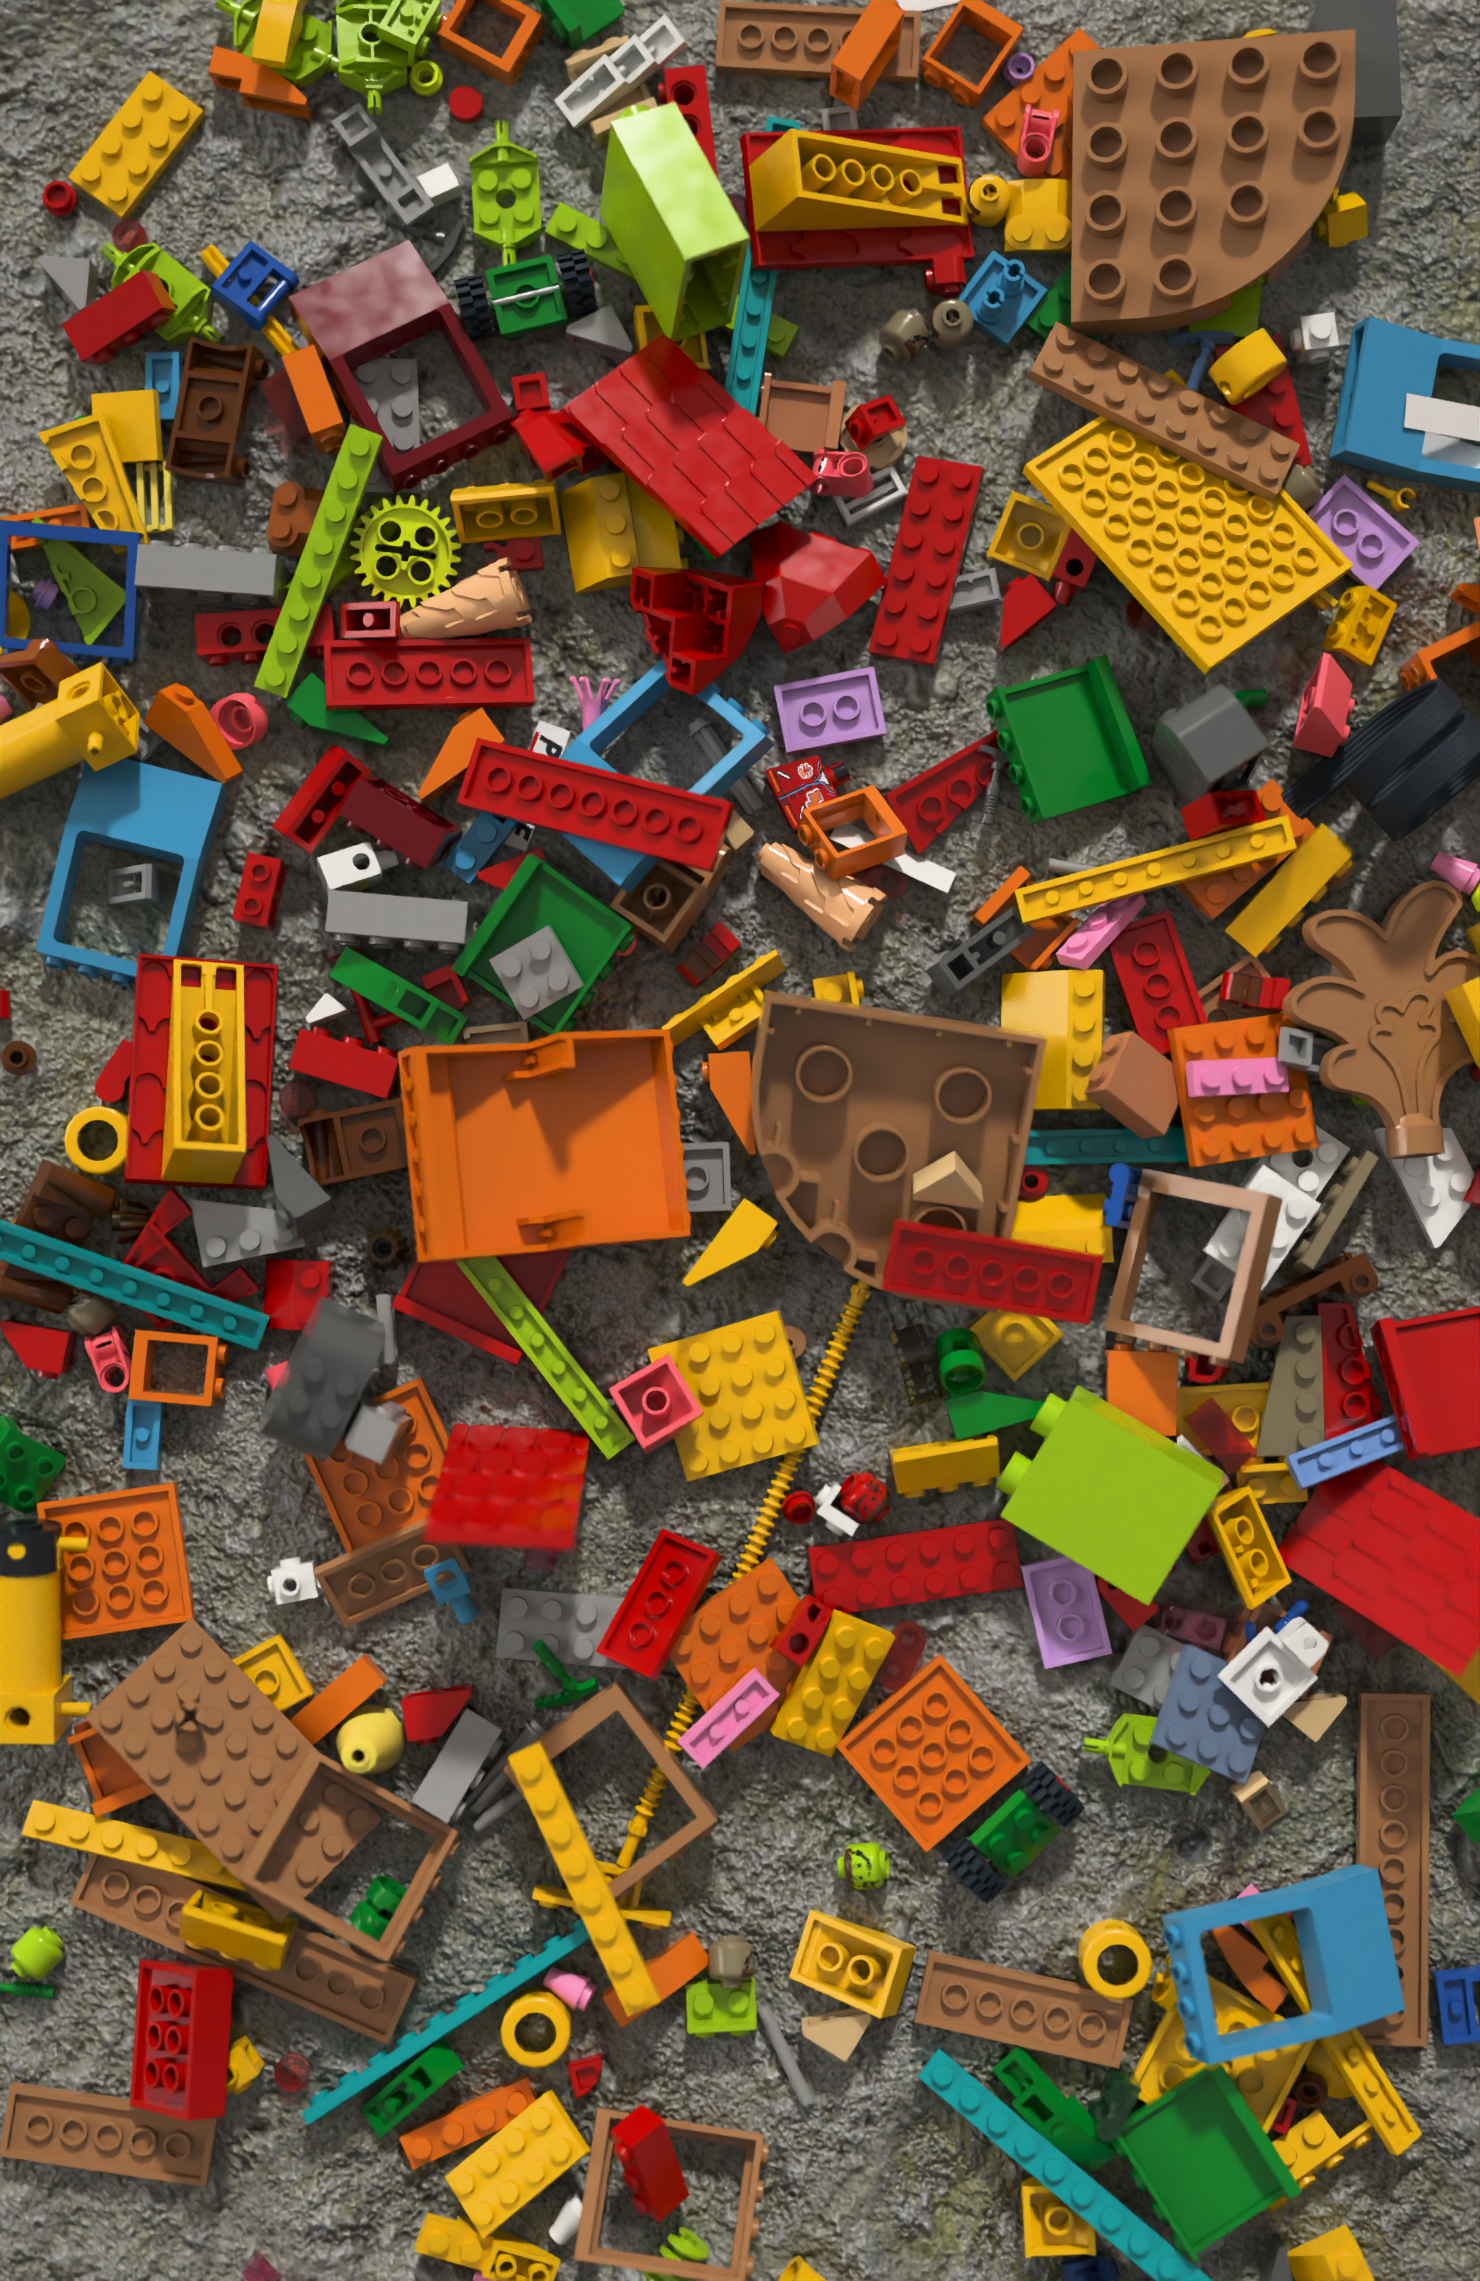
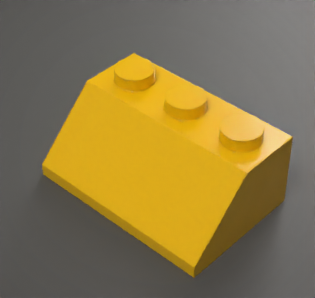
M624 472L591 477L559 493L575 593L581 594L631 585L632 567H640Z
M536 480L534 482L503 483L493 486H470L453 489L450 496L460 544L562 534L556 480L549 483L545 480Z
M1105 1194L1040 1196L1034 1199L1018 1197L1010 1239L1101 1254L1103 1256L1102 1263L1114 1262L1112 1226L1105 1224L1106 1217L1103 1216Z
M991 1433L979 1434L959 1441L950 1439L889 1450L895 1490L897 1494L904 1493L905 1498L924 1496V1489L938 1487L939 1492L955 1491L959 1489V1483L971 1481L973 1487L989 1485L993 1483L994 1477L1001 1476L997 1437Z
M1250 1485L1217 1494L1204 1516L1241 1602L1248 1610L1254 1609L1291 1583L1292 1580Z
M198 1889L183 1907L178 1938L186 1940L187 1945L195 1949L205 1950L208 1947L221 1951L220 1955L230 1960H240V1958L252 1961L254 1962L253 1965L261 1970H280L286 1960L298 1920L287 1916L278 1924L265 1909Z
M1346 2224L1287 2252L1290 2270L1295 2281H1375L1354 2236Z

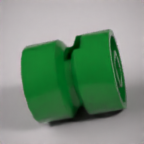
M954 1328L943 1332L935 1342L942 1386L954 1394H966L979 1389L986 1380V1374L978 1336L974 1331L967 1328Z
M377 1875L366 1890L367 1900H360L350 1914L349 1920L357 1930L379 1941L407 1889L387 1876Z

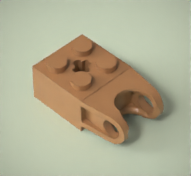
M725 844L722 845L714 873L659 859L630 894L622 888L609 907L633 923L635 931L672 954L711 900L732 858V849ZM659 900H660L662 903L665 901V903L662 904L661 906H657V907L655 906V904H656Z

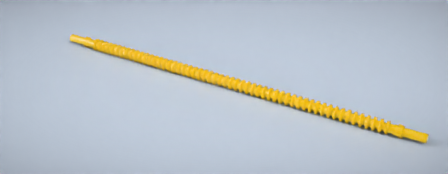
M858 1279L856 1285L853 1284L851 1287L850 1301L848 1304L843 1305L846 1312L840 1313L842 1321L841 1323H836L838 1330L837 1332H832L834 1340L828 1342L831 1347L829 1350L824 1351L827 1357L825 1360H820L823 1367L816 1370L819 1376L818 1378H813L815 1386L809 1387L811 1395L810 1397L806 1396L815 1426L817 1425L815 1421L816 1416H821L819 1408L825 1407L823 1399L824 1397H829V1394L826 1393L827 1389L833 1388L830 1382L832 1379L837 1378L834 1372L835 1370H840L838 1362L844 1360L842 1356L843 1351H848V1348L845 1347L846 1343L852 1342L849 1336L851 1333L856 1332L853 1326L860 1323L857 1316L863 1314L861 1310L862 1305L865 1303V1300L869 1299L872 1293L869 1291L871 1285ZM804 1448L782 1454L784 1460L778 1462L781 1466L780 1470L774 1471L777 1477L775 1480L772 1479L770 1481L773 1487L772 1489H767L769 1497L763 1498L765 1506L764 1508H759L761 1516L755 1517L757 1525L751 1527L754 1531L753 1535L747 1536L750 1542L748 1545L745 1544L743 1546L746 1552L745 1554H740L742 1562L736 1563L738 1571L732 1573L734 1581L752 1570L754 1565L760 1563L757 1557L764 1554L761 1548L762 1546H767L765 1538L771 1536L769 1532L770 1527H775L773 1519L779 1517L776 1512L778 1509H781V1500L786 1498L784 1495L785 1490L791 1489L788 1483L789 1481H794L792 1473L798 1471L796 1464L797 1462H802V1459L799 1457L801 1453L806 1452ZM687 1684L685 1687L688 1689V1692L681 1695L684 1701L683 1703H678L680 1711L674 1712L676 1720L670 1722L672 1730L666 1731L668 1739L664 1740L677 1759L676 1752L682 1751L678 1740L689 1730L688 1724L694 1722L693 1718H691L692 1714L698 1713L695 1706L700 1705ZM658 1764L656 1768L650 1769L653 1776L646 1779L649 1785L643 1787L645 1795L639 1797L641 1804L635 1806L636 1816L627 1826L629 1832L616 1861L618 1865L624 1868H629L641 1837H646L648 1820L650 1817L655 1816L652 1810L659 1806L657 1798L663 1797L660 1791L667 1787L664 1781L665 1779L668 1780Z

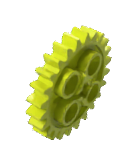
M397 495L395 505L393 506L384 498V509L381 511L373 505L370 506L374 515L371 519L361 515L360 518L366 526L364 529L354 528L353 530L361 539L360 541L350 542V546L359 549V553L350 556V559L361 562V566L355 569L354 573H365L367 576L361 585L363 587L370 584L375 586L371 596L375 597L380 592L385 593L384 602L390 601L394 597L400 602V608L403 605L404 599H409L411 607L415 608L416 598H421L424 601L429 599L428 594L430 593L434 596L440 594L438 589L440 585L446 588L451 587L446 576H457L458 574L450 566L451 563L461 562V558L452 555V551L461 548V544L453 543L450 540L458 533L457 530L447 531L445 528L451 519L449 517L442 520L437 518L440 512L439 506L430 512L427 510V499L419 507L415 506L414 495L410 496L408 504H403L400 495ZM387 523H395L401 530L400 537L394 542H389L382 538L381 529ZM421 528L430 529L435 535L434 543L428 547L420 546L415 540L416 532ZM404 543H409L411 550L435 553L436 559L409 556L408 561L404 562L400 554L380 552L375 549V546L385 545L400 549ZM384 557L392 558L397 564L396 572L391 576L381 575L377 570V563L380 559ZM423 562L429 566L431 575L426 581L419 582L412 577L411 568L414 564Z

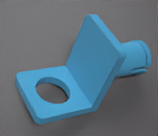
M450 1558L424 1570V1576L439 1606L450 1602L460 1624L468 1623L478 1616V1610L468 1594L471 1592L470 1573L463 1574L456 1558ZM442 1571H451L456 1575L455 1579L442 1585H438L436 1582L437 1575Z

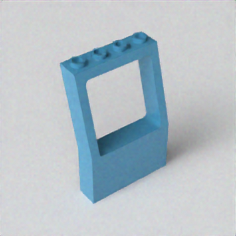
M1370 316L1353 326L1329 459L1401 480L1480 494V469L1424 458L1422 448L1425 431L1404 427L1406 393L1431 398L1437 364L1480 372V346L1441 339Z
M663 659L586 728L561 755L560 759L618 773L601 758L600 754L615 738L671 688L664 675L667 668ZM711 682L695 696L743 736L742 741L689 790V792L718 799L760 760L774 744L767 737L771 731L756 718L752 722L747 720L743 716L746 710L731 697L726 702L718 695L722 690L714 682ZM560 833L629 894L659 860L655 857Z
M125 758L96 772L87 761L85 762L65 824L36 947V952L44 961V965L57 970H64L65 966L78 969V974L97 979L98 975L110 977L112 983L124 987H130L131 983L135 984L137 962L62 943L82 853L87 842H96L183 865L162 955L184 957L204 870L228 796L223 783Z
M1354 1864L1291 1886L1162 1916L1164 1923L1163 1937L1169 1948L1172 1963L1170 1965V1973L1176 1984L1178 1994L1177 2008L1182 2017L1185 2030L1184 2044L1191 2058L1208 2065L1336 2035L1405 2010L1378 1869ZM1293 1911L1311 2002V2011L1306 2015L1218 2035L1200 1944L1201 1933L1211 1929Z

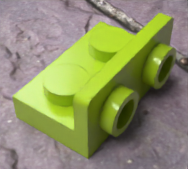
M393 0L378 26L377 37L408 51L407 65L413 68L419 57L425 58L430 47L432 33L438 34V26L444 15L440 13L442 0Z
M755 1978L742 1980L741 1988H722L721 1980H698L685 1983L687 2033H695V2036L699 2038H708L715 2036L716 2032H730V2035L744 2036L750 2034V2030H757Z

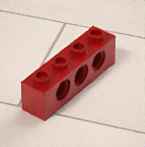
M332 604L322 606L305 653V655H310L312 659H324V640H339L337 612ZM282 608L195 614L197 655L204 663H208L212 667L227 666L229 661L242 660L244 664L262 663L269 643H260L261 635L268 630L274 631ZM241 633V640L237 645H226L227 638L231 634Z

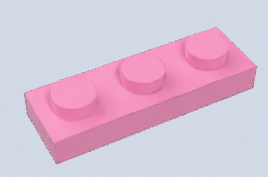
M1143 894L1101 904L1056 953L1059 963L1087 970L1146 905Z
M1278 1057L1191 1061L1185 1063L1188 1098L1289 1092L1287 1066L1279 1063Z
M754 1667L678 1740L679 1745L704 1769L779 1696V1693Z

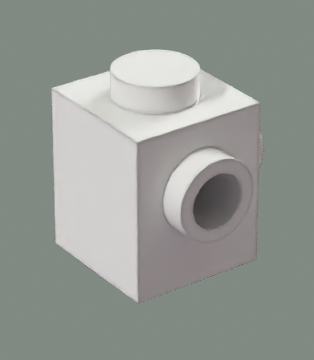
M1334 312L1301 316L1293 330L1290 331L1291 349L1295 351L1296 364L1308 362L1310 364H1319L1331 359L1339 347Z
M300 1556L279 1560L280 1566L272 1569V1576H268L269 1593L271 1597H276L277 1605L316 1598L324 1593L315 1576L314 1568L319 1566L318 1558L301 1561Z

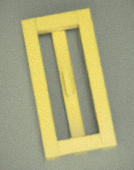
M150 462L147 465L136 463L137 506L147 533L175 532L173 476L165 470L166 462H163V464ZM146 473H150L152 525H148ZM158 473H164L165 524H160Z

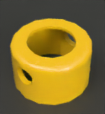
M1262 328L1248 335L1229 349L1212 365L1208 374L1228 402L1232 405H1237L1256 394L1277 377L1287 365V359L1266 330Z
M102 1106L86 1108L75 1115L68 1124L64 1137L66 1154L73 1165L85 1173L100 1176H111L124 1172L128 1115L123 1111ZM95 1120H102L111 1124L118 1136V1145L115 1152L109 1158L101 1161H94L85 1157L80 1151L79 1146L81 1130L87 1123Z
M1107 1919L1096 1922L1088 1928L1079 1941L1077 1957L1080 1969L1086 1981L1095 1992L1105 1998L1121 2000L1133 1997L1144 1988L1151 1975L1152 1959L1149 1948L1134 1927L1121 1920ZM1115 1944L1125 1945L1132 1949L1137 1956L1138 1967L1136 1971L1125 1981L1114 1984L1105 1982L1098 1973V1957L1108 1946Z
M543 1986L529 1987L516 1994L507 2006L501 2027L502 2044L508 2055L520 2065L531 2068L545 2067L558 2060L567 2049L571 2036L573 2018L570 2006L549 1988ZM538 2012L545 2014L552 2020L556 2028V2038L549 2049L536 2051L525 2048L516 2041V2024L523 2016L528 2013Z

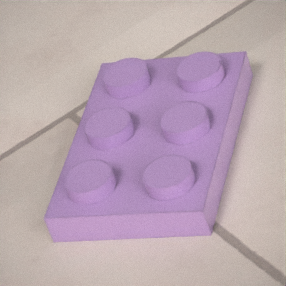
M1345 474L1307 514L1353 564V567L1347 574L1360 586L1369 585L1375 590L1382 585L1420 543Z
M874 666L773 686L786 755L887 735Z
M1065 1555L1020 1565L1044 1669L1113 1654L1092 1571Z

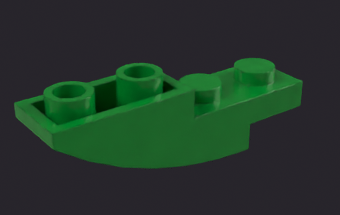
M345 946L328 975L447 1045L453 1044L468 1018L466 1015Z
M1021 2046L1015 2047L994 2066L992 2071L1016 2097L1011 2104L1044 2138L1065 2155L1096 2172L1118 2154L1111 2142L1112 2139L1072 2094L1065 2098Z

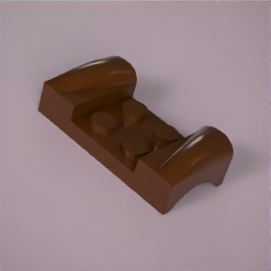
M189 337L165 470L174 478L232 486H241L244 479L247 480L249 478L251 464L249 459L246 458L245 453L240 449L250 390L251 386L260 387L262 381H265L269 375V363L254 344L246 343L239 346H227L207 342L196 337Z
M402 1097L328 1113L327 1109L307 1112L308 1118L298 1119V1125L307 1153L310 1176L320 1187L409 1168Z
M43 1159L15 1221V1225L81 1248L94 1218L103 1219L107 1214L110 1215L114 1211L117 1204L115 1189L104 1181L79 1174ZM0 1260V1295L58 1315L66 1309L68 1303L75 1296L73 1285Z
M1347 1252L1260 1297L1248 1344L1256 1348H1266L1278 1343L1285 1334V1326L1279 1314L1282 1313L1285 1316L1302 1307L1300 1301L1313 1297L1315 1300L1330 1292L1347 1293L1355 1299L1364 1298L1373 1293L1379 1281L1365 1252L1354 1257L1350 1252Z

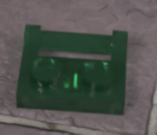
M1122 2061L1120 2062L1119 2069L1110 2068L1103 2079L1102 2087L1104 2089L1100 2097L1090 2100L1087 2106L1088 2113L1096 2121L1095 2131L1097 2136L1103 2142H1111L1117 2137L1142 2090L1132 2067Z

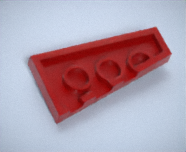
M997 729L884 795L889 807L908 831L907 839L917 855L941 834L991 781L993 773L991 765L995 761L992 757L977 751L980 745L1000 749L997 741ZM1005 763L1004 771L1009 767V763Z
M1351 1302L1313 1303V1315H1321L1325 1441L1382 1419L1380 1411L1383 1409L1379 1396H1376L1370 1378L1372 1377L1369 1363H1366L1361 1348L1363 1342Z

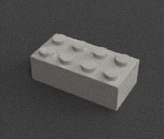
M151 540L149 545L138 544L134 585L150 603L242 610L283 607L287 596L285 586L288 584V571L278 556L269 549L254 548L252 552H239V549L236 547L221 545L218 546V550L204 549L203 545L196 543H184L183 547H172L168 542Z
M329 890L325 932L332 936L335 942H340V946L359 948L361 942H366L374 945V949L393 951L395 945H401L413 953H428L429 948H435L442 951L443 955L460 956L473 937L475 910L469 902Z

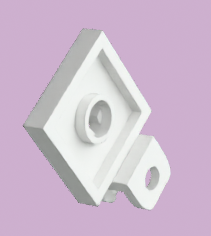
M1296 1617L1291 1620L1276 1635L1266 1626L1217 1676L1270 1727L1318 1679L1310 1668L1324 1655L1328 1648V1642L1302 1617ZM1271 1668L1275 1669L1272 1673L1275 1680L1272 1683L1264 1681L1260 1684L1259 1680L1261 1679L1260 1674L1262 1671L1270 1670Z

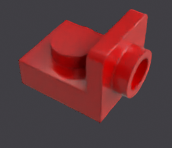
M890 394L859 405L845 422L851 439L854 440L860 451L868 449L874 440L901 431L907 424Z

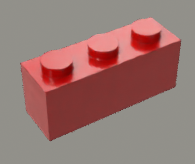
M141 270L64 322L62 326L82 362L104 365L115 358L114 353L122 347L128 348L142 340L141 335L149 329L155 330L167 324L169 321L168 317L175 313L177 309L158 275Z
M331 745L271 827L294 845L311 854L338 818V813L357 779L368 777L372 771L346 750Z
M311 1026L310 1031L300 1029L289 1062V1069L392 1100L400 1075L399 1060L395 1058L396 1051L377 1046L374 1052L362 1048L364 1041L344 1036L343 1041L330 1038L331 1031L316 1026Z
M641 2104L615 2126L610 2133L615 2144L613 2152L624 2169L622 2177L631 2188L633 2194L631 2198L633 2206L641 2215L645 2216L648 2214L659 2223L690 2194L664 2120Z

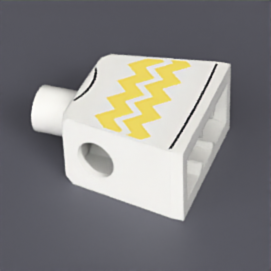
M370 842L358 844L317 858V872L327 897L329 890L359 892L381 883L383 870L399 865L394 849L392 852L383 848L373 851ZM363 864L367 866V869L359 870L355 866Z

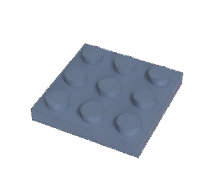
M1183 1644L1149 1744L1236 1783L1246 1785L1266 1724L1217 1676L1229 1664L1227 1661L1192 1645ZM1261 1677V1679L1259 1680V1681H1260V1684H1262L1264 1681H1267V1682H1269V1683H1272V1682H1270V1681H1268V1680H1266V1679H1264V1678H1262V1677Z

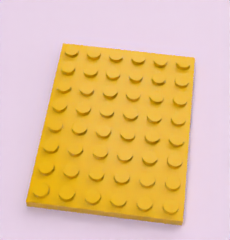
M1173 369L1164 374V376L1186 387L1187 384ZM1102 416L1094 419L1027 463L1022 471L1028 480L1204 674L1210 672L1343 577L1353 567L1349 559L1282 487L1274 501L1270 502Z

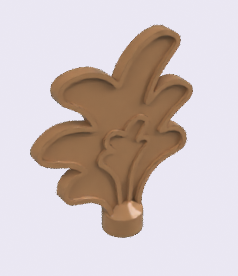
M1438 880L1419 884L1404 892L1387 911L1381 927L1367 916L1346 909L1328 910L1308 918L1302 928L1304 941L1309 948L1329 960L1341 972L1344 978L1319 976L1306 980L1292 988L1282 1002L1283 1013L1292 1022L1304 1028L1323 1033L1340 1045L1331 1048L1324 1054L1319 1065L1320 1080L1331 1091L1362 1098L1378 1112L1386 1127L1385 1137L1388 1159L1420 1158L1445 1153L1443 1130L1439 1120L1441 1094L1453 1073L1462 1066L1475 1062L1444 996V992L1480 977V957L1462 950L1447 952L1435 957L1445 931L1461 909L1463 903L1462 895L1455 887L1447 882Z

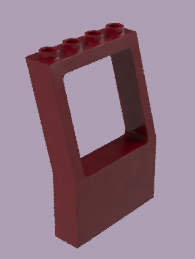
M409 240L288 297L292 319L310 346L315 345L322 366L333 381L356 425L383 436L384 441L376 461L394 493L403 489H411L418 485L421 480L433 474H442L451 465L463 459H472L481 450L493 444L500 445L513 435L510 425L513 422L511 412L451 303ZM438 330L446 339L486 414L405 454H397L354 379L351 370L427 333Z

